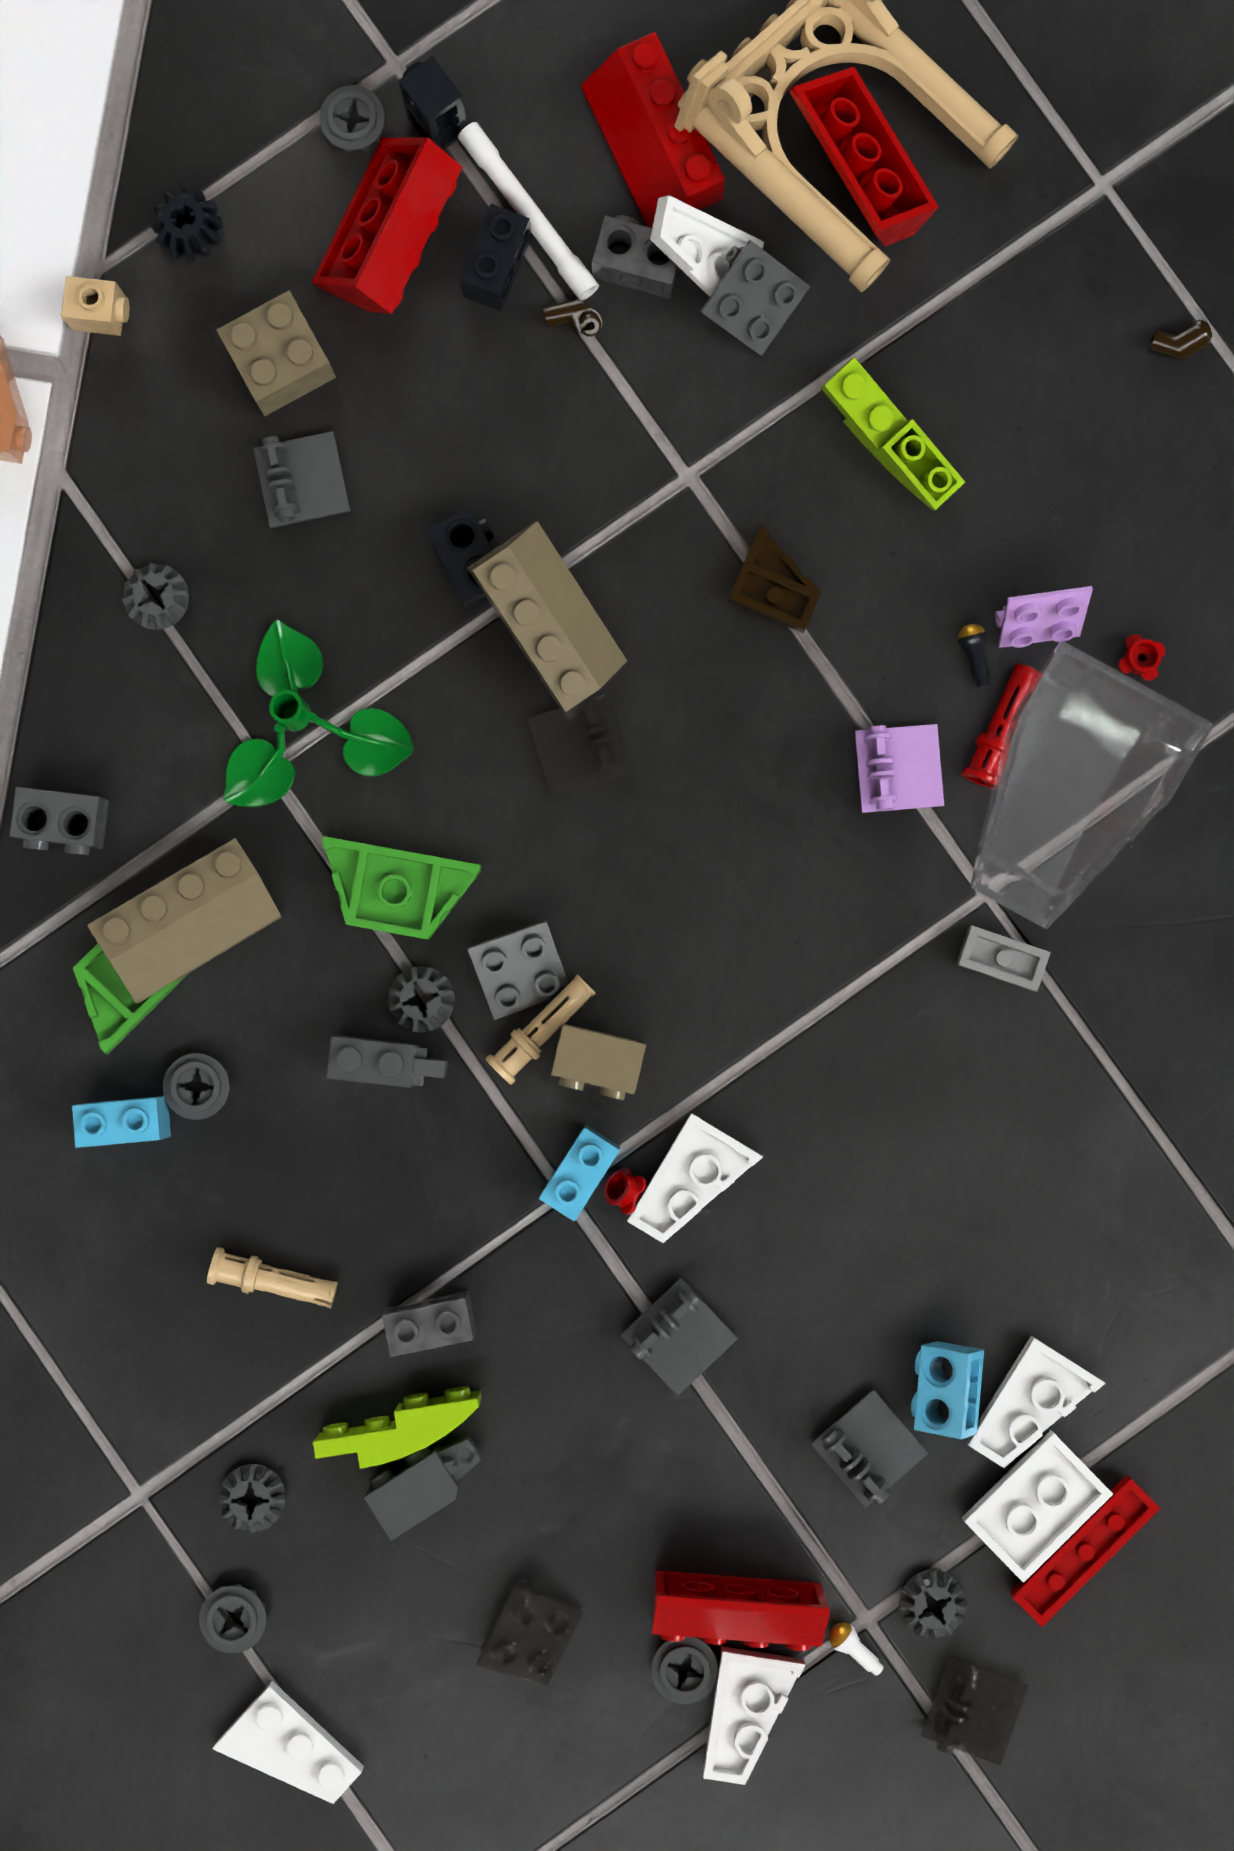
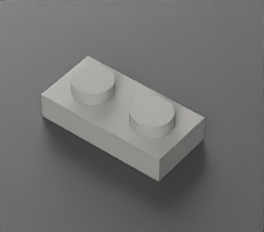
M970 925L956 965L1038 992L1051 952Z

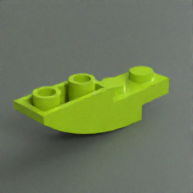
M855 357L850 359L820 387L844 415V424L902 485L931 510L935 511L965 483L963 478L913 419L908 421Z
M460 1386L445 1390V1396L429 1398L428 1393L411 1394L403 1397V1403H398L394 1411L395 1421H390L389 1416H378L365 1420V1426L349 1428L346 1422L327 1425L323 1427V1432L319 1433L313 1441L315 1459L357 1452L359 1468L363 1469L406 1457L426 1448L463 1423L479 1407L482 1399L481 1391L470 1392L469 1386Z

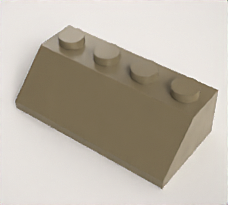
M535 521L467 567L557 705L565 712L601 689L627 662V659L538 521Z
M234 838L87 926L130 995L138 1004L282 917L258 872L237 839Z

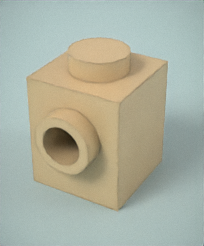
M66 276L61 317L72 331L121 336L122 322L126 323L128 321L130 305L128 297L125 296L115 281Z

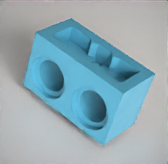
M164 1096L90 1102L72 1106L75 1148L155 1141L171 1137L169 1106Z
M585 1124L542 1191L539 1199L575 1222L619 1153L620 1146Z
M940 1341L921 1345V1350L918 1352L915 1360V1372L919 1375L918 1388L911 1404V1413L915 1417L914 1430L961 1440L977 1434L984 1349ZM943 1358L949 1360L952 1365L953 1373L951 1378L946 1376L942 1370ZM939 1400L943 1401L949 1409L947 1420L939 1413Z

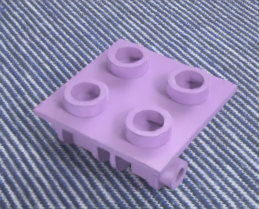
M1092 586L1009 597L1006 606H1003L1001 611L995 612L997 628L1002 627L998 642L999 648L1009 646L1022 648L1032 643L1052 640L1064 642L1073 637H1080L1093 591Z
M937 724L886 728L885 725L872 726L868 730L855 731L862 813L944 806Z

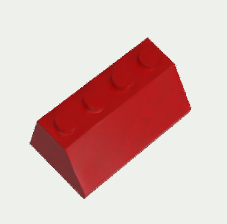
M656 32L618 48L581 84V90L645 226L653 228L658 198L669 195L698 210L723 200L725 178L707 140L696 129L689 133L685 128L679 132L674 127L680 112L678 102L683 96L684 91Z
M851 67L794 86L790 94L873 232L884 247L914 236L939 206L856 68Z
M428 137L381 138L311 283L317 288L366 311L392 314L402 301L403 290L411 273L418 267L421 261V253L429 236L436 230L439 224V215L447 199L454 193L457 186L456 180L463 167Z
M655 1571L651 1619L652 1634L660 1635L659 1637L663 1640L678 1642L683 1641L685 1637L702 1638L703 1642L713 1645L725 1644L727 1640L743 1641L746 1646L754 1648H765L769 1643L785 1644L788 1649L795 1651H808L811 1649V1646L822 1647L830 1608L821 1583Z

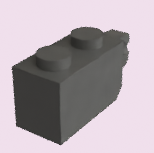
M331 1036L326 1079L411 1088L415 1085L423 1086L424 1076L446 1078L448 1061L428 1059V1048H420L418 1044Z
M470 1436L444 1447L438 1443L430 1449L428 1447L406 1456L404 1459L407 1463L394 1472L391 1467H387L369 1480L371 1486L368 1488L364 1499L390 1541L456 1499L461 1478L482 1459L480 1451Z

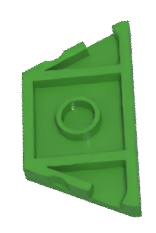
M323 836L322 841L332 870L331 875L335 889L338 891L346 925L430 940L479 875L482 867L479 864Z
M98 943L73 967L78 985L85 999L89 1017L93 1022L99 1040L100 1049L107 1055L187 976H183L136 1004Z

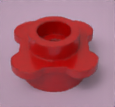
M1137 634L1129 636L1125 641L1127 647L1125 655L1118 662L1119 670L1124 674L1131 672L1138 674L1144 681H1152L1158 676L1157 667L1165 655L1164 645L1150 639H1142ZM1139 654H1143L1145 656V661H1139Z
M627 1167L620 1168L612 1173L605 1183L604 1196L607 1203L611 1206H619L621 1212L625 1215L632 1214L636 1209V1203H638L642 1192L646 1188V1180L642 1176L635 1177L632 1175L631 1170Z

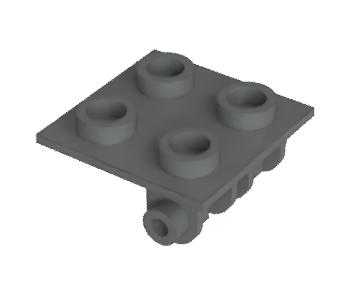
M749 239L745 247L738 248L733 246L728 251L726 261L729 262V270L700 312L762 356L811 286Z
M334 431L279 442L277 436H270L262 439L263 446L253 448L270 528L351 511Z
M546 920L467 947L494 1020L553 1000L569 984Z
M679 1278L621 1334V1337L630 1345L629 1348L638 1359H643L677 1396L738 1339L682 1278Z
M874 1389L811 1443L813 1448L865 1508L874 1501L877 1505L883 1503L890 1495L887 1489L929 1454Z

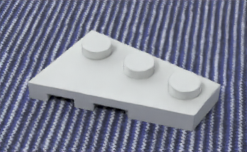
M667 195L658 198L650 240L709 297L729 270V262L726 261V255L733 246L738 248L745 247L750 239L763 249V241L672 196Z
M691 1113L636 1204L635 1211L628 1217L627 1222L664 1243L719 1193L726 1190L740 1175L762 1159L763 1156Z
M1030 1336L978 1420L977 1434L968 1437L965 1442L968 1446L1004 1468L1041 1438L1047 1428L1062 1416L1065 1418L1077 1408L1076 1404L1092 1391L1095 1393L1106 1383L1035 1337Z
M721 1647L718 1678L715 1686L703 1766L704 1779L746 1784L768 1740V1734L778 1714L782 1713L788 1701V1695L806 1665L804 1659Z
M273 1681L248 1706L212 1748L332 1804L362 1773L364 1767Z

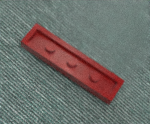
M1128 1475L1111 1490L1113 1495L1024 1583L1020 1581L1009 1592L1012 1598L1041 1627L1161 1509Z

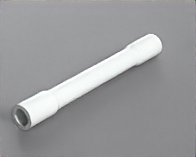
M473 122L463 128L458 135L460 142L478 166L485 170L515 212L530 218L531 233L557 266L559 274L577 298L582 301L589 298L596 292L599 284L581 260L571 252L501 159L497 148L479 124Z

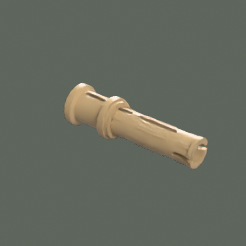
M576 975L523 1030L520 1028L514 1029L510 1033L511 1039L494 1056L489 1054L485 1058L486 1061L512 1085L516 1081L514 1076L531 1059L537 1060L541 1056L542 1050L540 1047L596 993L579 975Z
M217 1247L214 1252L207 1277V1284L210 1285L220 1282L240 1287L242 1292L247 1294L249 1292L253 1293L254 1290L265 1291L283 1297L314 1303L330 1309L338 1285L336 1281L319 1279L262 1264V1260L257 1256L252 1255L247 1259L227 1254L224 1248Z

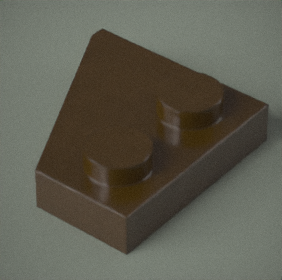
M760 525L728 601L804 633L821 592L808 577H805L800 572L798 565L788 553L785 554L771 538V533L767 528Z

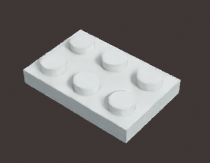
M1050 1430L962 1519L1024 1583L1113 1493Z

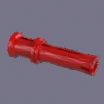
M1014 664L1013 672L998 702L986 733H981L976 738L975 744L977 749L969 767L963 768L961 773L962 777L985 788H996L998 781L995 778L1004 757H1009L1012 752L1009 741L1023 712L1033 684L1039 676L1037 670L1024 664ZM1018 692L1007 719H1004L1015 693ZM990 756L986 767L983 768V766H984V764H985V762H986V760H987V757Z

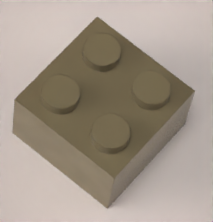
M290 290L216 330L264 416L336 378L326 355Z
M563 1024L551 1075L560 1077L558 1083L560 1086L583 1090L585 1083L600 1086V1095L624 1100L626 1093L635 1095L646 1043Z

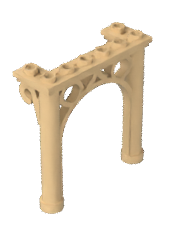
M790 0L785 12L780 16L776 13L771 15L761 27L759 35L753 40L749 37L745 38L734 51L732 59L725 63L727 55L720 51L710 61L707 62L705 59H702L695 65L687 77V81L690 83L688 90L678 102L680 112L674 127L679 132L685 128L689 133L696 129L850 275L849 281L860 292H863L883 272L890 262V258L798 173L785 156L777 132V115L780 102L789 88L809 72L831 64L859 63L875 67L886 72L901 83L978 156L989 169L997 164L1008 152L1019 135L1007 124L1002 126L898 28V23L881 0ZM820 25H830L839 32L841 37L840 44L821 43L816 39L813 31ZM801 34L800 42L803 49L790 50L785 48ZM853 34L864 44L851 43ZM766 64L772 73L770 83L761 77L754 76ZM748 93L755 94L763 101L764 112L750 114L752 112V102ZM756 130H762L763 141L755 132Z

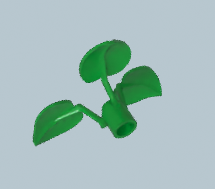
M275 620L262 641L257 658L256 674L261 688L269 696H272L269 711L271 716L278 722L274 726V730L277 732L278 747L275 750L270 742L263 739H252L241 743L234 750L228 761L226 788L223 799L231 805L252 808L274 803L286 795L294 782L296 772L294 765L281 757L286 750L285 731H300L309 722L348 739L343 747L345 762L354 772L368 777L388 773L411 756L414 750L413 741L405 726L398 719L380 709L368 708L357 711L351 718L350 732L312 713L309 705L298 695V689L310 688L318 681L323 670L322 653L309 637L295 631L281 621Z

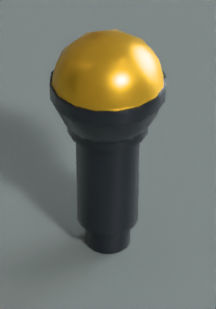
M968 624L960 630L958 643L968 653L973 678L977 681V686L989 685L990 673L984 652L987 634L980 625Z

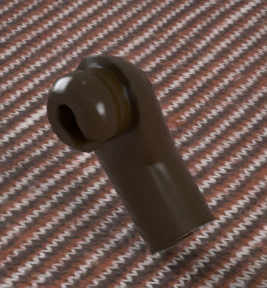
M580 299L543 307L547 327L568 323L582 335L588 337L597 335L602 328L601 315Z
M1195 320L1191 323V327L1177 336L1156 329L1151 338L1149 350L1180 360L1188 359L1205 349L1212 338L1210 325L1204 320Z

